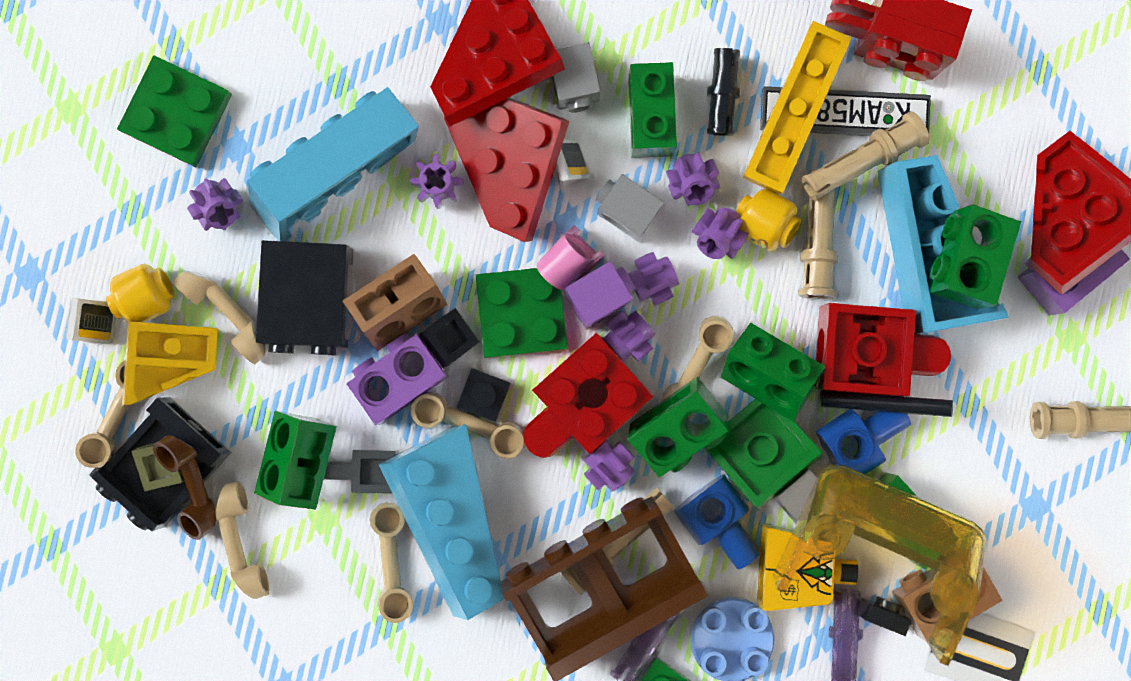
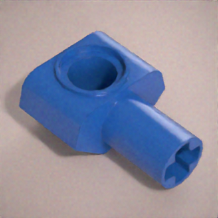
M849 409L815 432L821 447L831 463L848 485L883 464L886 458L879 445L912 424L909 416L904 413L878 411L862 421L854 410ZM852 435L858 443V450L853 457L846 458L842 453L841 444L847 436Z
M725 474L704 485L673 511L698 545H704L714 538L737 570L746 567L761 554V551L738 521L749 511V506ZM710 498L718 499L722 505L720 515L714 520L703 519L700 510L702 504Z

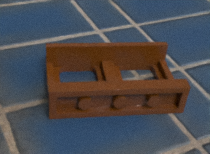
M652 496L646 500L643 497L631 500L620 509L621 514L607 522L605 519L592 522L582 530V536L569 543L566 540H562L553 544L545 550V557L530 565L528 562H523L514 566L505 574L506 579L501 581L503 596L506 601L510 600L541 652L545 660L546 669L553 681L561 680L708 597ZM648 523L666 555V563L663 567L633 584L625 585L619 579L602 548L643 524ZM572 565L591 598L592 604L587 610L556 627H550L544 621L527 590Z

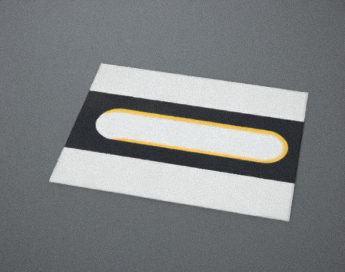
M981 613L935 639L924 670L953 681H1019L1035 631Z

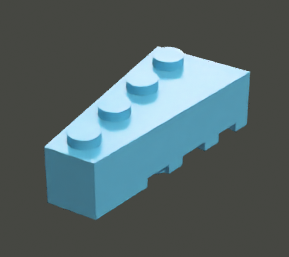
M386 87L377 94L375 91H370L362 96L355 103V109L346 115L336 114L326 120L320 127L321 131L310 139L301 137L294 141L286 149V155L274 163L268 160L258 165L250 173L251 178L247 180L250 206L277 241H287L292 237L288 229L299 220H306L310 223L322 213L321 209L328 203L327 198L333 194L335 197L345 196L361 181L362 175L360 173L366 169L369 174L375 173L415 142L419 125L389 87Z
M938 156L897 161L878 170L903 309L916 310L914 334L1009 318L1003 303H998L997 306L975 309L930 293L933 280L930 278L931 268L935 259L941 254L946 239L942 235L944 224L950 214L960 207ZM962 267L960 279L967 287L970 277L968 271Z
M466 424L450 427L379 464L452 615L464 620H470L504 600L502 583Z

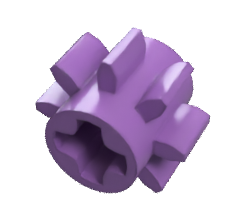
M700 152L679 157L675 161L673 169L666 171L670 182L668 187L672 198L676 200L683 196L687 206L700 205L707 202L713 196L714 189L720 188V183L717 179L719 171L714 160L709 159L704 162Z
M434 154L432 158L433 163H429L426 166L419 161L416 163L421 172L419 178L410 179V183L412 186L423 188L417 197L421 203L430 197L433 199L435 207L440 209L442 206L441 200H445L448 197L454 202L458 200L453 192L454 187L463 185L464 180L461 177H452L451 175L457 167L455 161L452 160L444 166L441 164L438 155ZM433 174L438 178L443 176L446 185L441 190L436 186L431 188L432 185L428 179Z
M205 178L195 190L189 191L195 203L190 204L187 210L193 220L200 222L205 231L211 227L224 231L236 219L241 218L235 206L240 205L244 201L237 189H233L226 178L221 179L220 182Z
M707 208L692 230L693 234L699 236L697 239L699 250L705 256L712 259H722L725 255L733 259L748 238L746 232L739 230L743 222L740 219L741 216L729 208H719L716 212Z
M654 252L635 259L634 263L637 269L628 273L635 286L634 291L640 302L651 298L653 305L656 306L674 297L671 288L680 285L675 269L667 256L657 260Z
M620 311L605 324L610 332L603 339L623 362L631 355L638 362L653 349L648 341L656 334L637 311H634L628 317Z
M606 439L590 455L588 453L583 459L589 467L584 475L598 491L606 485L613 492L622 486L635 472L634 468L629 464L635 456L620 440L612 446Z

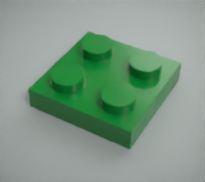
M153 55L116 130L197 168L232 93Z
M537 268L475 274L484 358L568 349L562 291L547 282Z
M756 399L729 420V431L726 432L727 435L720 444L712 449L704 447L706 452L757 511L823 457V452L795 421L789 420Z

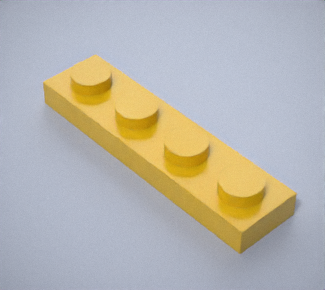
M812 21L743 174V179L779 195L783 194L852 37Z

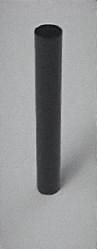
M826 390L821 392V407L952 417L953 400Z

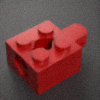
M832 0L830 5L832 12L827 14L825 26L857 38L858 42L854 55L863 57L864 63L876 68H887L890 66L903 70V75L909 79L927 81L928 79L933 80L957 59L973 9L945 0H874L872 4L859 0Z
M827 303L819 306L815 361L824 365L825 369L815 390L910 396L911 375L936 376L944 372L951 360L950 347L944 339L938 336L914 334L916 310Z
M595 333L532 389L546 405V408L525 427L523 434L524 444L528 451L535 456L547 458L555 455L575 438L590 455L654 396L603 339Z

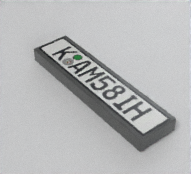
M764 86L762 88L761 131H763L782 87ZM829 89L810 133L871 136L872 132L879 128L886 130L902 121L903 115L910 111L915 112L922 119L929 133L931 95Z

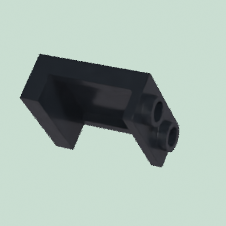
M261 240L255 343L269 344L268 352L294 354V346H311L310 354L336 356V348H348V340L345 339L346 306L343 300L347 298L348 266L353 265L354 249L347 244Z
M157 397L146 409L150 415L105 465L94 468L89 474L97 483L95 485L96 490L107 500L119 502L128 511L126 514L127 518L136 527L144 531L148 529L153 532L165 528L191 498L185 481L175 485L144 491L132 454L133 450L140 446L156 443L167 435L174 436L197 451L198 456L195 458L204 483L232 453L171 397Z

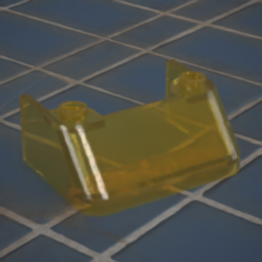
M844 464L826 466L819 472L773 574L777 590L786 593L803 553L822 560L837 558L846 550L853 534L937 571L930 587V597L941 614L927 644L939 663L949 666L978 603L986 551V536L983 530L966 517Z

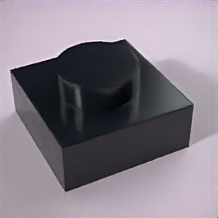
M456 308L450 310L419 333V336L442 368L448 367L480 343Z
M471 368L456 407L497 422L511 383Z
M880 596L876 597L875 602L861 598L856 610V614L865 621L905 637L912 621L899 613L901 605Z

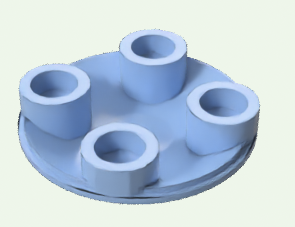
M727 597L712 602L701 611L692 627L691 649L696 662L707 675L720 681H745L763 674L768 668L774 649V630L769 617L758 605L744 598Z

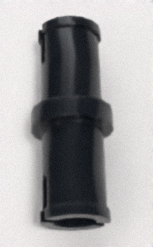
M714 49L712 85L707 86V96L711 97L707 134L733 136L735 99L740 98V88L736 87L741 52L738 49Z

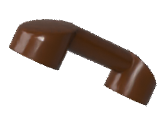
M167 435L153 445V451L159 463L168 471L176 472L181 469L192 503L178 513L177 520L182 530L190 538L200 540L215 526V504L208 497L195 458L198 456L197 451L184 441Z

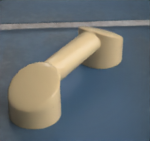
M185 271L181 272L173 280V284L191 302L198 305L207 297L234 324L240 333L231 340V343L244 358L256 365L265 356V344L255 343L257 324L217 282Z
M710 316L701 322L699 327L700 343L679 382L672 383L665 389L661 401L697 376L700 378L713 353L723 352L731 346L734 331L733 326L727 319L719 316Z
M125 360L118 365L115 372L116 382L120 388L96 432L82 437L76 444V458L85 467H100L107 463L114 454L115 442L113 436L130 406L122 405Z
M435 392L424 393L412 403V419L421 427L432 428L441 421L453 426L466 424L468 432L489 439L493 452L505 459L517 456L524 447V432L516 423L507 421L499 425L493 424L449 407L447 400Z
M236 481L228 483L222 488L216 507V520L219 524L231 570L230 574L234 583L245 595L252 599H258L269 595V581L262 563L247 566L235 517L248 513V499L242 483Z
M385 502L373 508L369 517L370 527L379 535L384 589L379 594L377 606L381 616L386 621L400 623L405 621L413 610L411 596L401 587L396 535L402 530L405 518L397 505Z

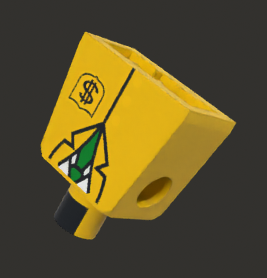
M761 524L757 604L763 611L829 605L833 601L834 584H857L859 571L857 560L835 558V542L824 537L815 535L809 537L803 532Z

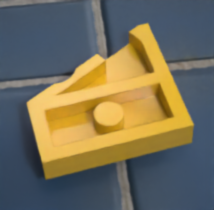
M130 321L127 331L122 405H132L214 371L216 367L218 328Z

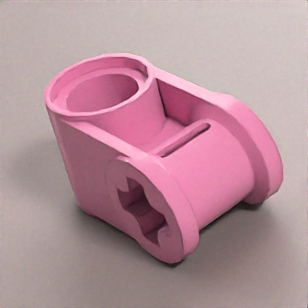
M576 226L565 232L537 262V269L544 279L560 290H565V287L586 276L605 256L602 251L596 252L578 235L579 229Z

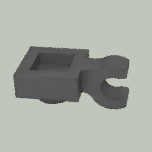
M353 450L352 463L328 462L324 480H351V493L393 494L379 464L396 456V451Z

